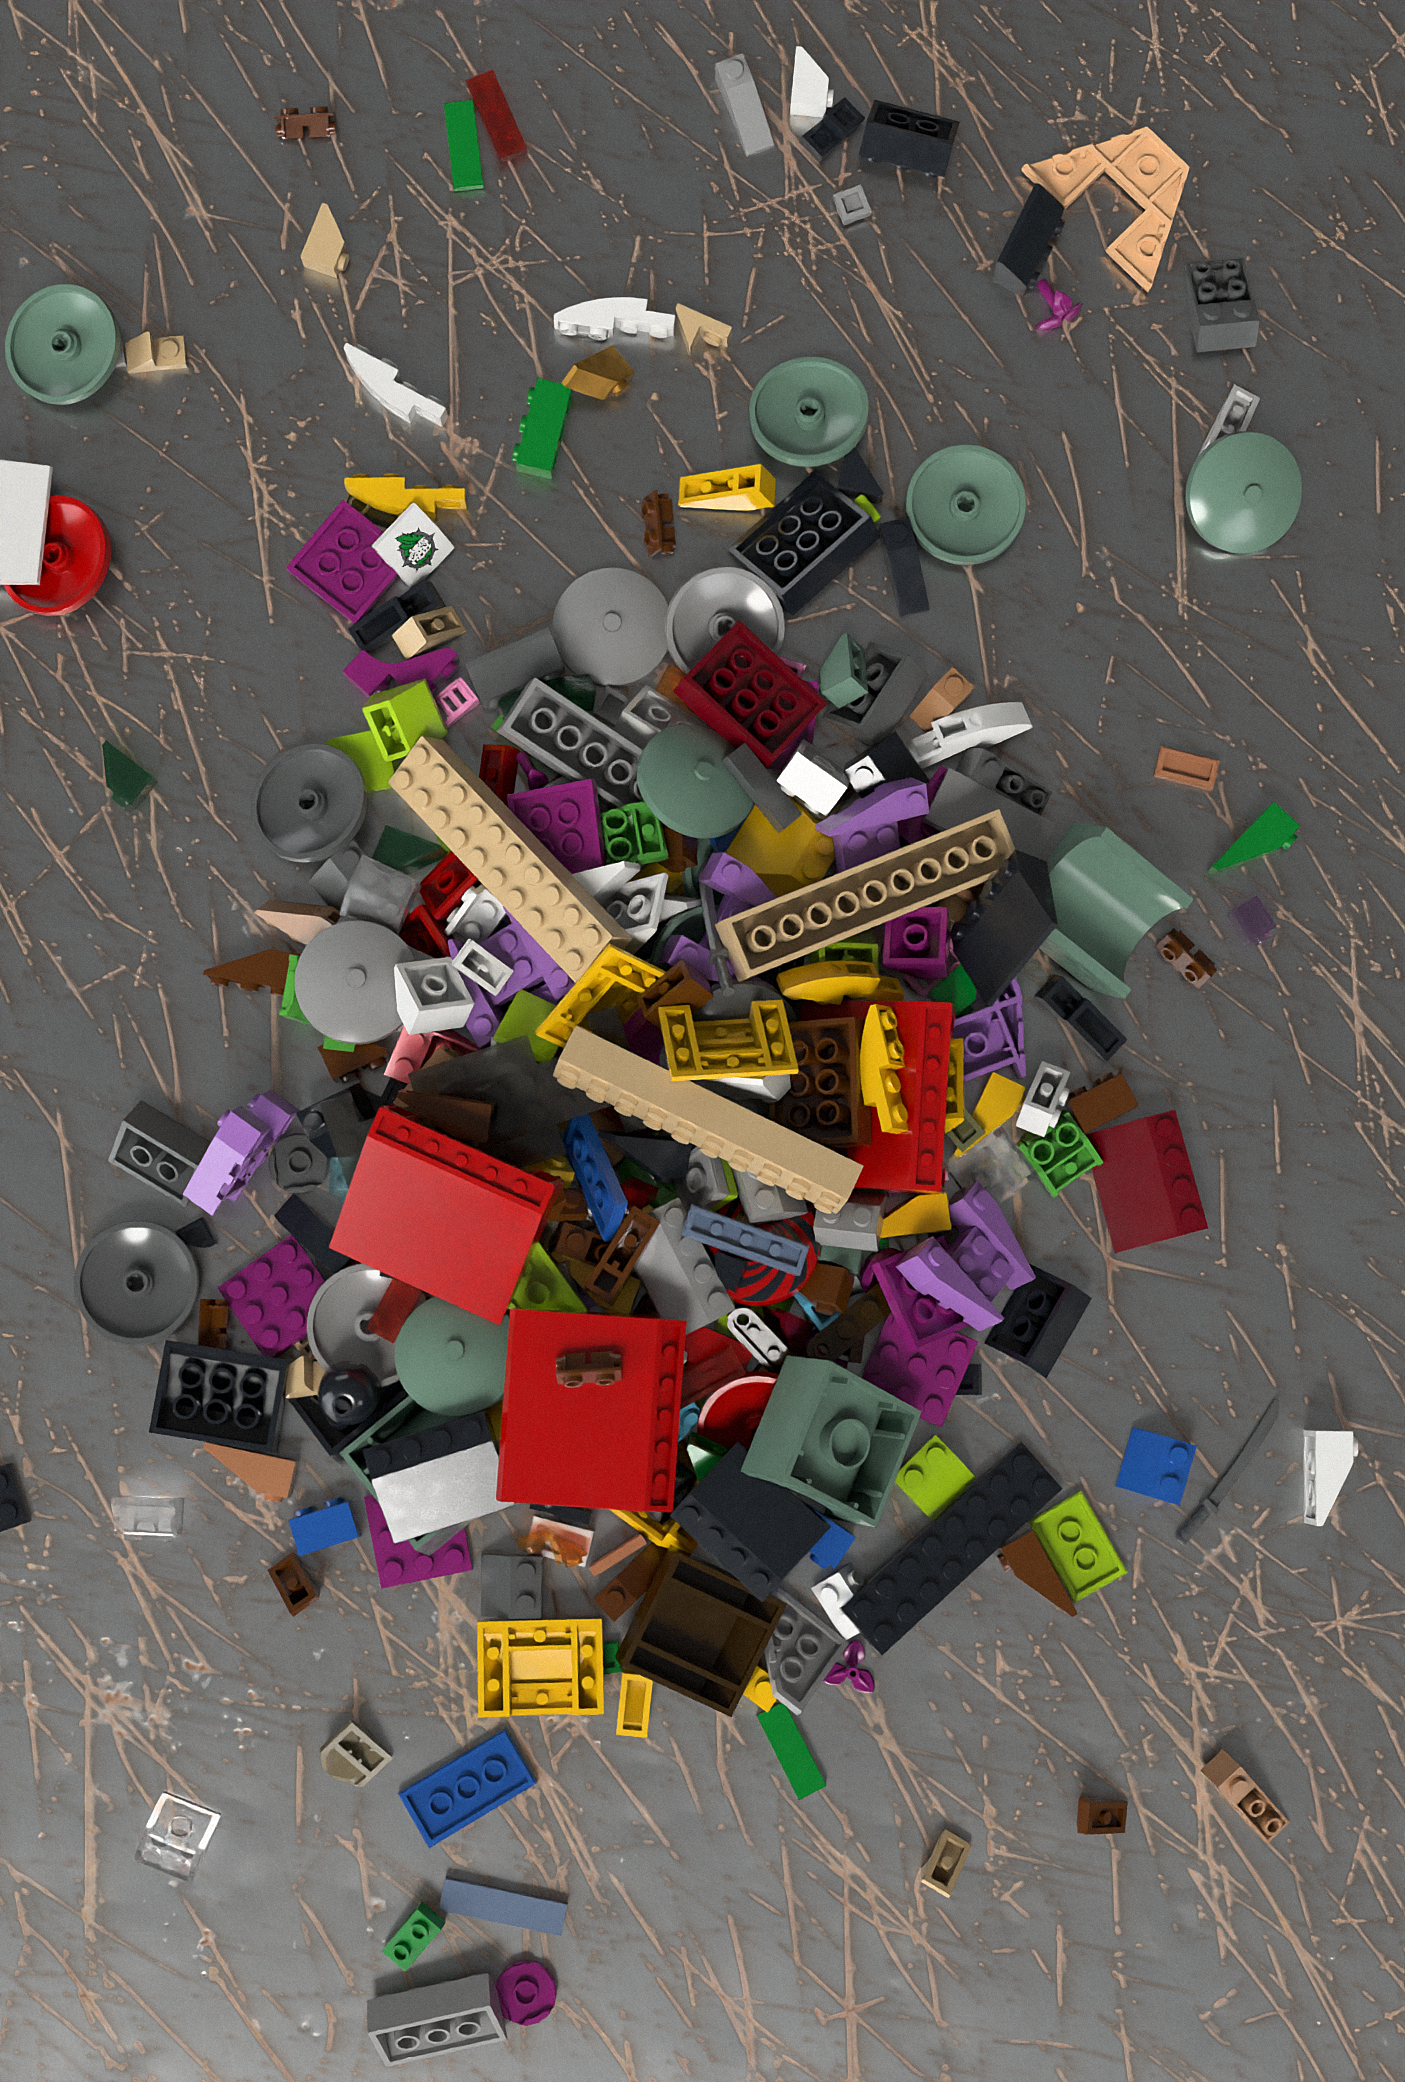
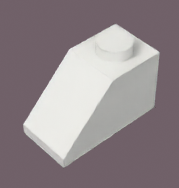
M796 46L790 115L823 118L826 107L832 108L834 89H828L829 77L804 48Z

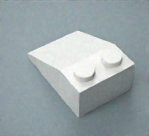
M666 873L627 882L601 905L632 937L631 941L624 948V951L632 955L657 931L669 876Z
M1303 1430L1304 1523L1315 1526L1324 1525L1353 1465V1456L1358 1455V1440L1356 1437H1353V1431Z

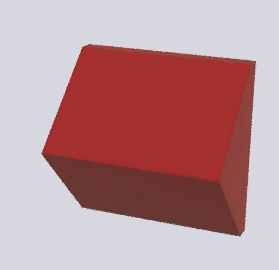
M450 851L416 887L432 916L437 920H447L456 907L461 908L464 904L461 898L471 886L477 888L482 883Z
M421 904L417 906L395 930V933L406 945L436 959L451 957L448 940L455 938L452 934L447 936L444 933L447 928L443 920L435 919L427 905Z

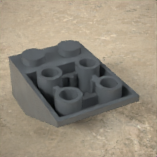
M1243 258L1184 264L1191 329L1197 352L1256 347L1260 319Z

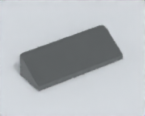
M746 743L722 760L725 767L778 833L802 815Z

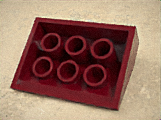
M740 620L686 674L673 690L687 706L734 748L737 749L746 743L766 769L827 705V702Z
M1175 1110L1085 1134L1103 1161V1164L1100 1166L1096 1165L1091 1170L1114 1253L1208 1229Z

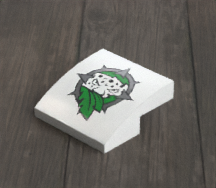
M412 503L372 544V547L385 563L392 567L410 588L423 581L455 548L415 503Z

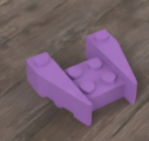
M911 777L884 783L875 788V792L863 799H857L847 809L837 815L833 814L815 825V830L833 838L837 874L901 849L897 821L929 814L926 783Z
M724 852L712 853L699 878V881L724 894L716 911L717 922L777 898L749 866ZM706 932L700 944L691 941L683 935H670L657 963L671 969L681 959H684L705 975L708 981L719 983L715 965H709L708 963L710 947ZM727 957L726 964L730 973V979H737ZM758 974L748 978L768 984L767 982L758 978Z
M504 906L502 907L509 917L511 924L478 944L514 971L497 996L493 995L458 970L475 1003L465 1025L480 1049H491L490 1037H494L505 1016L500 1007L512 1001L519 990L528 991L545 980L555 1000L561 1001L576 984ZM448 940L452 961L464 946L463 941Z
M1016 977L992 1006L955 1020L954 1039L963 1038L964 1082L1012 1064L1017 1079L1026 1076L1023 1036L1024 1022L1022 1016L1023 999Z
M271 1089L261 1095L257 1093L247 1106L250 1111L243 1106H239L232 1111L229 1109L225 1111L217 1123L220 1129L214 1136L183 1192L184 1196L212 1216L227 1198L233 1202L237 1200L258 1166H261L267 1159L266 1154L274 1143H278L297 1116L296 1112L300 1111Z
M976 1181L955 1192L948 1201L950 1221L960 1232V1235L948 1250L945 1251L932 1236L911 1247L896 1265V1268L917 1291L923 1295L930 1294L938 1300V1305L946 1310L951 1308L963 1316L962 1320L978 1331H982L1004 1320V1317L991 1303L1003 1286L1006 1284L1010 1290H1013L1034 1280L1036 1276L998 1203L980 1182Z

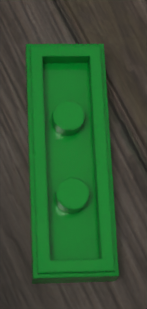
M473 100L444 103L454 192L484 189Z
M779 1702L772 1706L768 1713L764 1710L756 1714L798 1799L801 1800L826 1787L827 1785L788 1708Z

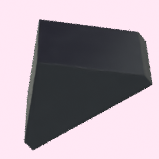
M854 447L844 457L837 489L848 498L856 499L862 494L870 503L878 504L882 502L884 493Z

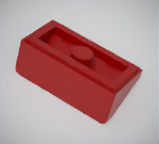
M483 744L479 778L508 807L507 795L514 794L518 769L516 755L520 753V750L510 745Z

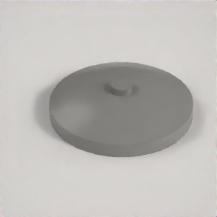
M714 567L696 573L677 589L669 603L665 616V640L674 662L687 674L739 620L778 656L784 639L785 622L782 607L777 596L761 578L743 569Z
M603 568L579 577L564 591L556 605L553 616V637L563 663L580 679L600 687L620 688L642 681L660 666L668 653L664 633L668 603L656 585L646 577L631 570Z
M346 921L330 926L308 943L299 958L295 972V993L299 1006L306 1019L316 1030L335 1041L347 1044H367L384 1039L403 1025L397 1012L395 964L414 962V956L406 943L397 934L379 924L368 921Z
M357 1264L335 1273L317 1291L310 1305L307 1317L308 1341L313 1355L325 1371L333 1364L341 1361H350L349 1364H356L358 1366L361 1363L368 1366L377 1375L381 1387L400 1381L395 1365L397 1338L409 1315L427 1300L421 1289L401 1280L379 1276V1270L366 1264Z

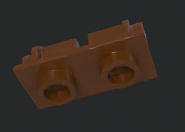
M328 106L310 107V113L299 114L298 108L280 109L281 115H274V119L280 118L281 124H276V136L283 139L304 138L303 126H308L309 137H330L331 134H336L335 121L330 122L329 116L336 115V113L328 112Z
M654 490L643 499L641 505V514L645 518L646 525L644 544L648 548V557H652L660 550H662L663 555H670L674 553L673 549L676 548L674 526H664V522L674 521L672 499H669L668 494H658L657 490Z
M1173 928L1155 948L1162 954L1165 960L1171 962L1183 974L1188 982L1199 989L1217 971L1214 967L1215 963L1200 949L1192 955L1189 951L1195 944L1181 930L1177 931Z
M200 1299L197 1345L226 1350L228 1309L231 1308V1306H228V1300Z
M614 1351L591 1352L592 1364H585V1353L562 1354V1357H556V1369L560 1370L556 1371L558 1384H564L565 1387L574 1388L582 1386L583 1383L596 1382L597 1385L608 1386L614 1384L615 1381H622L620 1354H614Z

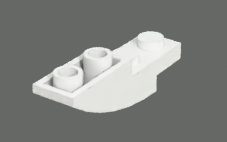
M612 297L586 301L554 314V326L560 333L571 336L577 333L589 334L590 338L596 340H605L606 337L613 338L615 327L620 328L621 331L626 333L643 331L649 332L653 337L666 338L667 335L674 336L676 325L675 315L648 311V299L634 297Z
M348 343L345 344L343 348L353 371L366 389L383 406L410 424L414 416L418 414L443 427L448 415L441 400L430 395L426 398L418 394V390L407 382L399 384L401 381L400 372L397 369L398 366L386 358L379 360L371 356L372 353L359 344H356L355 347Z
M1022 702L997 703L967 709L933 721L931 724L934 730L907 741L911 754L923 769L972 746L986 749L1031 729L1033 726Z

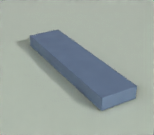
M693 1204L689 1207L680 1234L795 1276H800L809 1246Z
M446 1877L438 1910L561 1936L568 1903Z

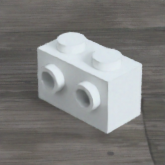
M1042 1061L1024 1101L1016 1126L1042 1137L1045 1136L1049 1126L1055 1128L1061 1111L1056 1108L1058 1105L1063 1107L1070 1092V1089L1065 1088L1071 1072Z

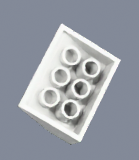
M0 460V585H40L53 467Z

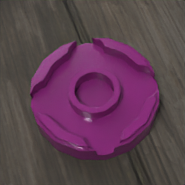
M521 1960L513 1962L502 1971L496 1982L503 2017L519 2025L528 2026L539 2023L550 2014L555 2005L557 1996L555 1978L547 1967L537 1961Z

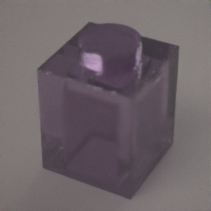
M1255 896L1227 914L1228 919L1245 946L1253 941L1258 946L1272 937L1269 931L1276 927V924L1258 896Z

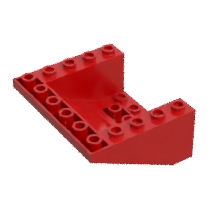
M801 1000L800 1021L857 1017L866 1020L869 1008L874 1004L891 1007L897 1018L896 1030L898 1039L904 1048L903 1060L905 1067L895 1070V1074L900 1081L901 1088L899 1092L902 1104L906 1108L908 1115L906 1121L908 1131L900 1134L882 1132L877 1107L871 1106L872 1146L845 1148L849 1159L863 1165V1169L853 1189L944 1195L946 1163L943 1161L950 1040L954 1039L955 1008L953 1004L929 1001H841L840 1005L830 1003L828 1005H821L813 1000ZM828 1148V1149H830V1150H836V1149H841V1148Z
M398 1105L381 1106L364 1143L329 1248L501 1325L564 1184V1180L538 1168L527 1172L419 1123L422 1116Z
M510 1308L496 1500L501 1502L639 1512H673L687 1321L651 1314ZM614 1351V1354H620L622 1381H615L614 1384L608 1386L597 1385L596 1382L583 1383L582 1386L574 1388L565 1387L564 1384H558L556 1371L560 1370L556 1369V1357H562V1354L585 1353V1364H592L591 1352Z

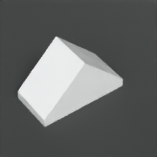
M471 939L466 941L451 963L457 970L495 996H497L514 972Z

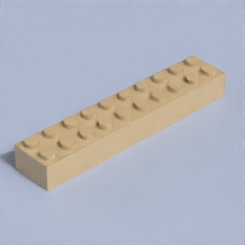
M427 736L420 737L388 783L566 974L576 983L609 943L624 950L632 937L443 739Z
M998 809L716 923L715 927L724 948L728 949L729 961L738 982L988 881L999 871L1001 863L1010 857L1015 850V846Z
M576 1025L559 1057L553 1074L554 1077L558 1078L557 1081L561 1085L570 1089L577 1087L585 1091L586 1096L596 1102L602 1103L605 1101L615 1106L614 1109L620 1114L629 1117L634 1115L642 1119L643 1123L651 1129H663L671 1133L672 1138L680 1143L689 1144L690 1142L700 1147V1151L711 1158L720 1157L729 1161L728 1164L733 1169L740 1172H746L747 1170L757 1175V1179L769 1186L776 1184L786 1189L785 1192L789 1196L798 1200H803V1198L815 1203L814 1207L827 1214L832 1212L837 1214L849 1199L863 1169V1165L689 1080L671 1081L670 1071Z

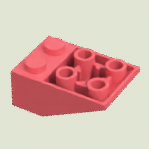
M403 1024L384 1075L409 1084L435 1051L445 1044L469 1062L449 1086L445 1095L474 1099L487 1069L486 1049L478 1048L471 1040L452 1029L409 1035Z

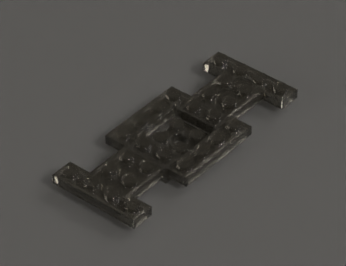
M617 1005L586 1015L592 1034L632 1053ZM528 1034L408 1073L413 1091L495 1102L494 1106L497 1108L498 1114L496 1119L492 1120L490 1140L487 1143L482 1142L481 1147H471L520 1169L567 1153L558 1123L613 1106L605 1101L599 1103L586 1096L585 1091L577 1087L570 1089L561 1085L557 1081L558 1078L553 1076L559 1057L537 1063ZM351 1092L319 1103L348 1190L367 1135L375 1119L374 1117L360 1122ZM404 1107V1109L422 1116L420 1124L454 1138L411 1107ZM619 1113L625 1134L647 1127L642 1119L634 1115L629 1117ZM454 1138L460 1142H463V1139Z

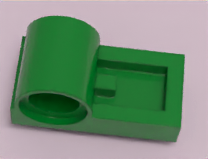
M421 1902L381 1952L406 1972L440 1932L446 1921Z

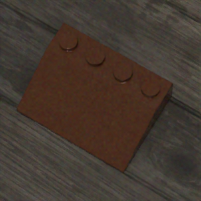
M857 1017L788 1022L799 1070L798 1074H790L791 1088L779 1101L769 1103V1120L826 1148L872 1146L871 1106L864 1105L860 1072V1050L865 1020Z

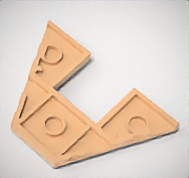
M1144 127L1128 135H1118L1112 137L1109 141L1096 145L1092 143L1073 149L1070 153L1053 155L1050 159L1031 165L1027 163L1022 167L1021 171L1032 182L1042 185L1065 209L1104 171L1142 206L1145 211L1107 247L1106 253L1147 292L1150 291L1190 168L1149 127Z

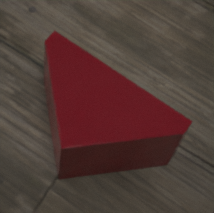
M773 1305L762 1306L764 1319L800 1356L814 1324Z

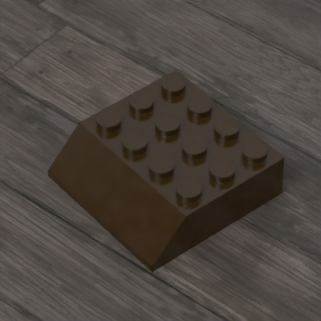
M670 1544L615 1658L620 1666L732 1717L787 1603L772 1594L761 1602L732 1573Z

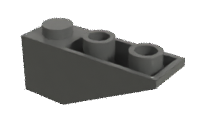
M966 749L955 771L1040 816L1052 794L1051 791L986 749Z

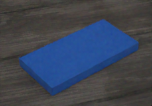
M585 1105L574 1106L562 1146L575 1172L579 1186L582 1188L583 1195L602 1239L605 1242L612 1241L619 1230L628 1202Z
M504 1728L403 1789L398 1795L427 1846L431 1848L535 1785L537 1781L509 1732Z

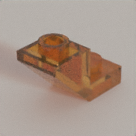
M548 1527L516 1538L519 1551L527 1549L528 1554L545 1549V1542L549 1541L556 1564L564 1563L565 1568L583 1563L582 1557L588 1554L586 1547Z

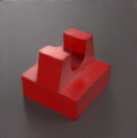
M633 1176L621 1183L620 1186L628 1202L625 1213L629 1214L633 1206L642 1210L643 1207L649 1205L656 1199L659 1188Z

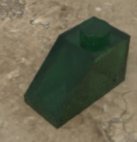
M105 740L102 744L106 786L113 792L110 798L124 809L129 805L136 810L158 781Z
M385 825L372 859L380 864L379 870L393 876H396L397 872L409 875L443 859L448 852L437 843Z

